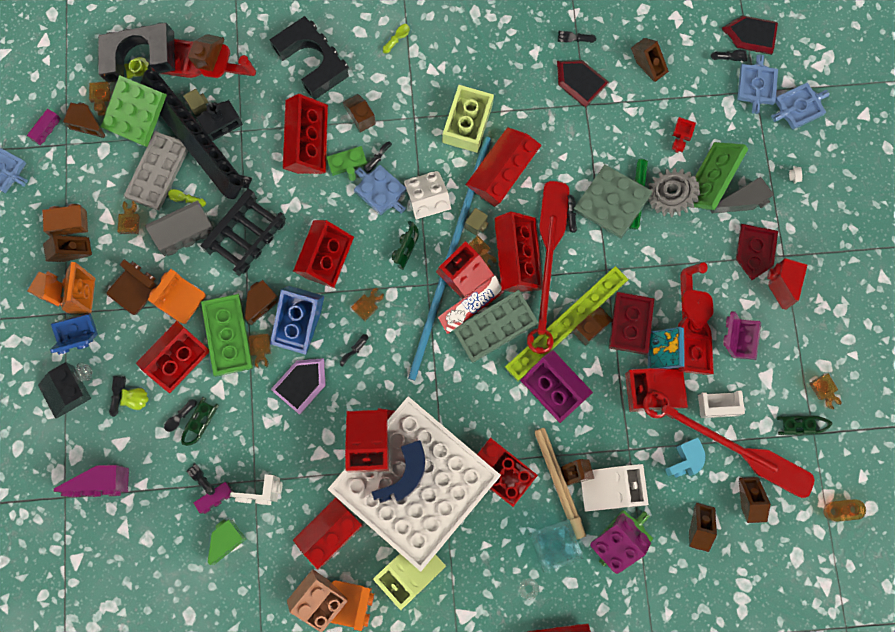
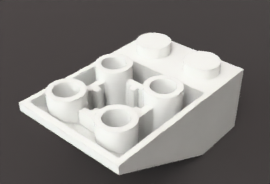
M643 464L592 470L595 479L581 482L585 512L649 505Z

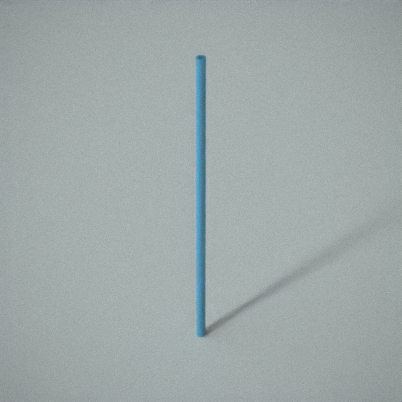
M484 137L474 172L487 155L491 142L490 137ZM469 187L446 260L457 250L475 192ZM441 277L408 379L413 381L416 380L446 282Z

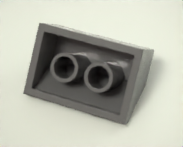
M198 200L145 225L158 250L164 256L173 255L183 247H190L196 241L206 239L214 229L206 211Z

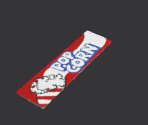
M496 275L438 317L447 334L504 293Z

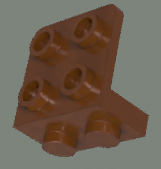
M124 259L120 266L125 271L109 288L107 296L132 315H137L148 302L152 289L157 288L158 285L154 282L156 278L148 272L143 274L139 271L141 267L134 261L129 263Z

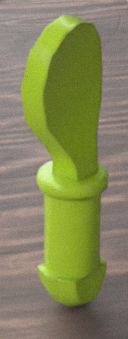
M402 24L396 30V34L391 36L388 43L383 46V53H389L394 45L399 42L398 39L408 35L410 27L407 24Z
M172 189L168 192V197L175 202L185 200L186 203H193L198 200L202 207L206 205L204 199L191 196L190 194L185 195L180 190Z

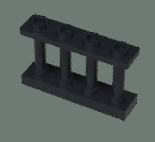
M247 188L200 245L209 255L217 252L234 264L233 271L238 276L248 271L250 263L261 255L263 247L273 240L274 234L277 230L283 228L286 220L282 212L274 216L256 203L257 197L249 188ZM252 208L271 222L265 231L244 217L248 209ZM237 223H241L259 236L253 245L233 232V227ZM229 237L247 251L241 260L221 246L224 238Z

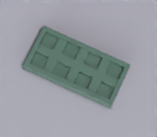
M517 290L461 324L453 331L471 362L474 363L536 326L539 322L520 290Z

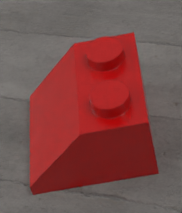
M784 258L774 268L770 269L767 277L769 279L768 286L782 309L786 310L799 301L807 264Z

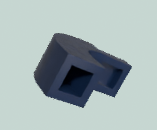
M421 440L401 446L406 463L405 472L397 483L371 492L374 501L379 500L380 503L391 500V496L395 495L396 501L399 502L410 496L417 489L425 472V453Z

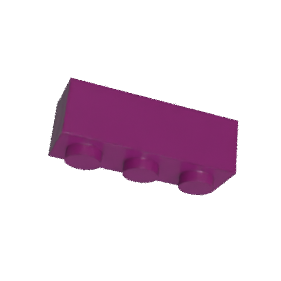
M47 108L27 136L41 146L61 118Z
M224 482L215 488L213 495H204L195 501L194 505L200 514H207L211 511L212 507H217L224 499L228 500L231 498L230 493H234L228 482Z

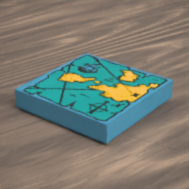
M677 327L652 331L648 352V368L671 369L684 367V328Z

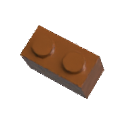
M69 204L67 207L52 206L49 209L42 210L43 231L50 237L52 235L62 236L88 232L87 211L79 204Z

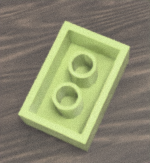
M458 85L443 131V143L478 153L493 106L494 95Z

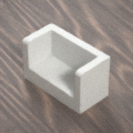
M742 390L734 393L707 394L705 392L698 395L701 418L733 417L745 414Z

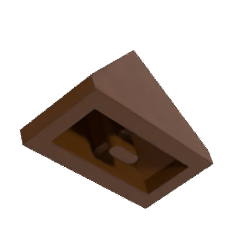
M578 459L560 467L567 486L595 479L589 459Z

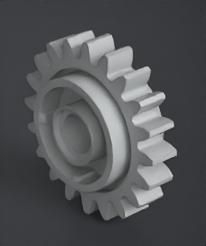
M676 168L673 169L672 173L666 169L665 175L659 172L660 178L653 177L654 183L648 184L649 190L652 191L648 202L652 209L655 208L656 213L662 211L663 216H666L668 212L671 217H673L675 212H677L678 216H681L682 210L688 213L687 207L694 208L693 202H698V195H700V187L696 177H691L690 171L685 174L684 169H681L678 173Z

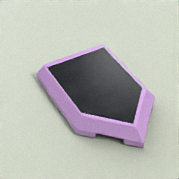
M324 358L297 360L271 389L299 415L326 386Z

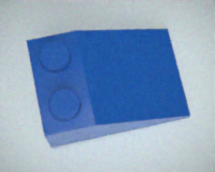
M292 286L281 289L270 344L306 355L321 314L324 295Z

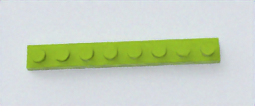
M616 266L546 329L552 334L554 340L553 347L549 352L558 346L574 331L577 325L599 308L629 280ZM546 334L539 335L532 345L535 348H548L546 345L548 336ZM527 346L505 366V369L518 382L549 352L537 354Z

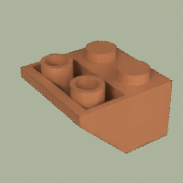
M312 569L288 598L287 604L291 614L319 632H323L348 600L327 578Z

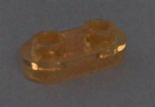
M857 499L832 501L824 506L823 512L825 517L832 522L859 520L865 516L866 507L862 501ZM852 506L855 508V513L851 512ZM832 508L836 510L835 515L831 513Z

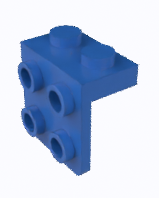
M91 313L53 322L51 327L57 343L50 351L51 353L57 352L60 355L69 352V349L77 347V349L88 347L89 343L93 342V339L98 335Z

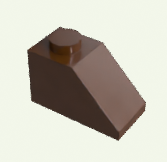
M206 34L194 40L188 55L196 68L213 72L225 40L224 37Z
M643 38L631 47L636 63L654 82L669 72L658 41Z
M359 94L342 102L360 133L376 124L374 113L366 100Z
M70 102L63 123L70 130L104 138L105 133L95 115L89 109V106L81 102L78 104Z
M52 235L43 243L46 262H67L92 255L89 237Z
M263 280L254 283L247 293L245 319L250 325L255 323L279 302L277 295Z
M599 307L577 325L573 333L586 346L612 322V318Z
M759 477L739 478L741 509L747 523L767 522L771 503Z
M695 503L689 529V547L709 552L717 536L715 507Z

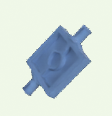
M761 54L756 56L755 65L742 64L739 74L737 100L753 103V114L760 113V104L774 105L776 102L778 69L763 65L764 55L761 56Z
M807 82L777 96L775 103L779 107L780 112L773 114L771 117L774 119V122L784 118L791 129L794 130L826 113L821 100L829 97V92L824 90L817 94Z
M0 148V191L6 194L14 182L22 186L27 184L28 180L19 176L27 163Z
M381 165L369 174L363 171L361 167L355 171V174L362 181L354 188V192L380 216L392 207L400 214L405 211L406 208L398 201L406 192V187Z

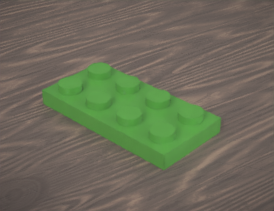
M713 143L695 176L696 181L699 183L700 195H698V202H693L694 208L716 209L748 151L745 144Z
M235 294L202 301L201 305L213 375L217 377L253 369L240 295Z

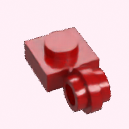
M681 117L677 119L672 136L679 139H675L672 149L674 152H683L686 142L683 140H691L696 122Z

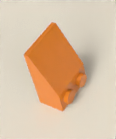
M71 262L62 282L64 293L61 297L60 306L68 314L92 313L95 277L76 262Z

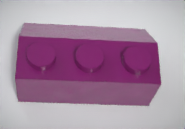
M554 350L545 355L520 380L559 423L567 418L593 393Z

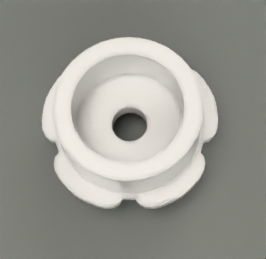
M793 166V170H789V179L794 184L802 182L801 167Z

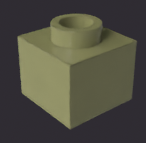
M197 89L183 95L196 117L207 110L206 104L209 102L203 93L199 94Z
M475 208L465 222V229L478 236L480 231L483 233L489 224L487 222L488 215Z

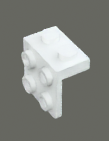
M438 171L429 172L428 174L412 177L404 181L415 219L451 209L448 191Z
M265 474L262 495L231 492L230 497H234L235 502L251 503L252 500H255L257 504L271 505V502H277L278 494H281L283 484L280 482L279 477Z

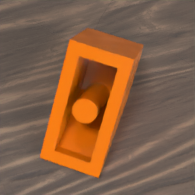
M48 271L46 274L38 272L27 292L59 307L62 283L57 280L58 276Z

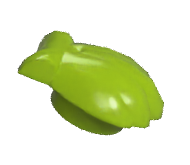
M137 57L124 65L127 78L143 76L149 67V63L145 58Z
M143 388L122 389L120 406H127L134 410L142 409L149 400L147 392Z

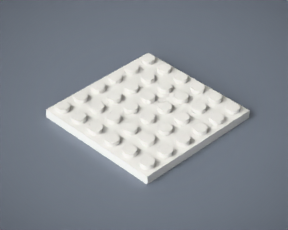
M408 396L388 419L389 471L347 473L345 468L328 490L421 572L501 475ZM421 440L425 453V472L417 489L410 496L399 502L396 501L395 495L391 496V500L380 503L379 500L374 501L371 492L397 483L405 472L406 463L401 446Z

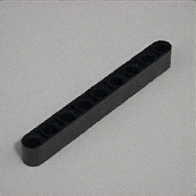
M146 70L140 84L167 94L160 116L220 192L228 199H236L244 185L243 178L162 77L153 70Z

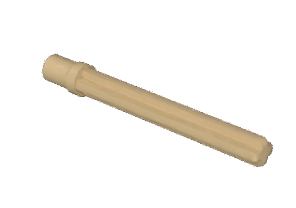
M538 429L535 431V436L566 514L567 523L572 530L575 540L586 537L581 517L577 513L546 429Z

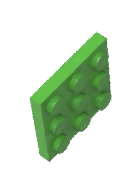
M119 75L101 127L148 147L167 94Z

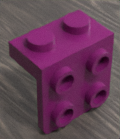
M731 311L730 316H727L726 319L728 333L724 336V347H726L733 358L757 360L761 322L741 320L735 311Z
M622 513L617 517L613 526L594 539L590 546L614 573L619 574L644 557L651 542L635 526L633 520Z

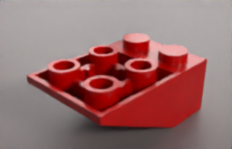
M466 241L436 271L462 299L495 276L481 256Z
M634 369L625 373L629 412L645 411L643 401L645 396L651 391L664 393L669 400L670 407L674 409L688 408L684 373L678 372V369ZM652 395L648 408L650 410H661L665 405L664 401Z
M387 410L347 411L345 466L347 473L389 471Z
M491 437L477 454L501 475L489 490L512 507L515 506L538 476Z

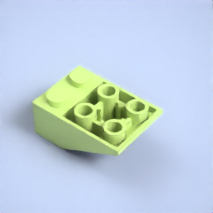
M399 554L373 580L394 604L402 610L446 565L435 554L420 572L405 557Z

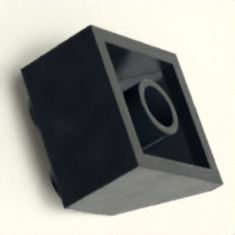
M67 362L49 371L38 384L56 419L91 399L77 370Z

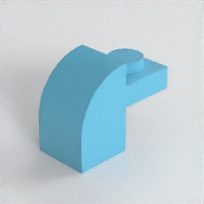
M699 438L677 446L676 449L683 462L666 468L665 471L668 476L674 475L675 478L686 474L685 469L689 476L697 474L705 463V451Z

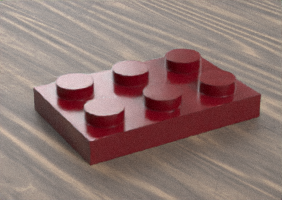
M622 292L615 294L609 341L610 349L643 355L648 354L655 298Z

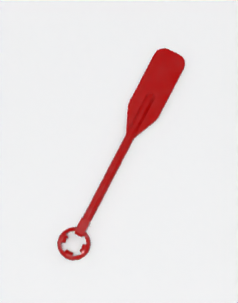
M557 181L547 182L543 189L539 231L546 249L539 324L538 328L532 330L527 337V345L530 350L537 354L549 352L554 344L552 334L546 330L553 254L566 230L568 195L570 191L566 183ZM533 334H546L548 336L546 344L548 348H535L532 345L534 343Z
M651 391L645 396L643 407L646 414L650 417L657 419L666 415L740 454L758 476L799 498H806L810 495L815 480L814 476L807 470L770 450L744 448L670 407L667 396L662 392ZM652 395H655L656 398L663 400L665 403L659 415H657L656 411L648 408Z

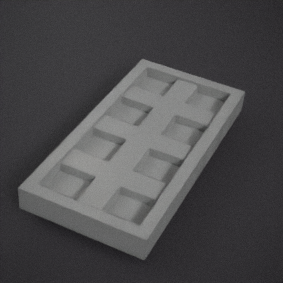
M155 131L124 197L160 211L188 152L182 142Z

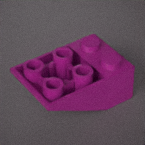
M118 465L94 466L57 486L53 492L61 493V496L70 498L81 496L101 497V493L108 496H121V492H128L129 468Z

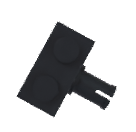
M229 100L218 104L211 102L212 107L208 104L207 110L196 117L212 141L243 125Z

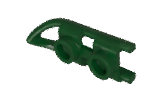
M408 221V232L400 237L401 247L392 254V260L394 263L401 265L400 269L404 270L419 236L418 228L412 221ZM405 248H408V251H407V253H406V255H405V254H404Z
M202 397L184 428L181 436L182 445L190 446L199 441L218 409V404L213 407L205 402L206 398ZM204 416L208 417L205 424L201 423ZM188 430L198 434L194 440L185 442Z
M814 415L777 416V420H783L784 431L778 432V435L820 434L828 430L833 424L824 417ZM815 420L826 422L827 426L816 431L817 424ZM802 427L803 431H796V428Z

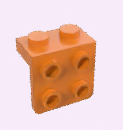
M170 269L163 274L157 288L152 289L148 301L181 324H186L205 299L206 294L183 279L177 272Z
M337 580L333 581L332 584L348 601L330 623L353 627V630L362 631L364 626L368 627L370 614H367L368 606H372L375 593H371V587Z

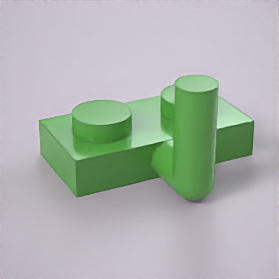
M362 146L327 156L332 176L347 172L351 181L356 179L354 169L367 164Z

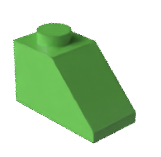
M224 519L215 526L216 530L211 535L207 561L209 565L218 563L246 540V537L233 520L226 521Z

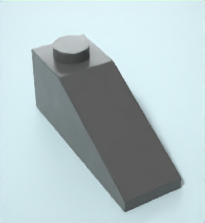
M759 177L721 200L716 209L710 211L713 214L754 210L757 207L762 209L770 203L769 199L774 194L762 177Z

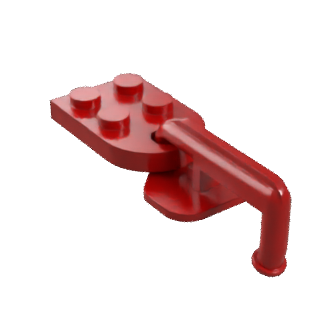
M174 39L175 71L160 73L186 78H194L201 74L205 77L219 78L225 72L255 76L256 70L246 55H242L239 58V64L228 63L230 49L225 44L222 45L213 72L196 68L188 58L193 41Z
M705 262L684 268L680 274L682 320L679 322L678 327L684 328V367H679L678 372L702 375L714 374L712 333L707 323L714 313L713 299L707 292L693 290L692 274L698 272L706 273L708 266Z

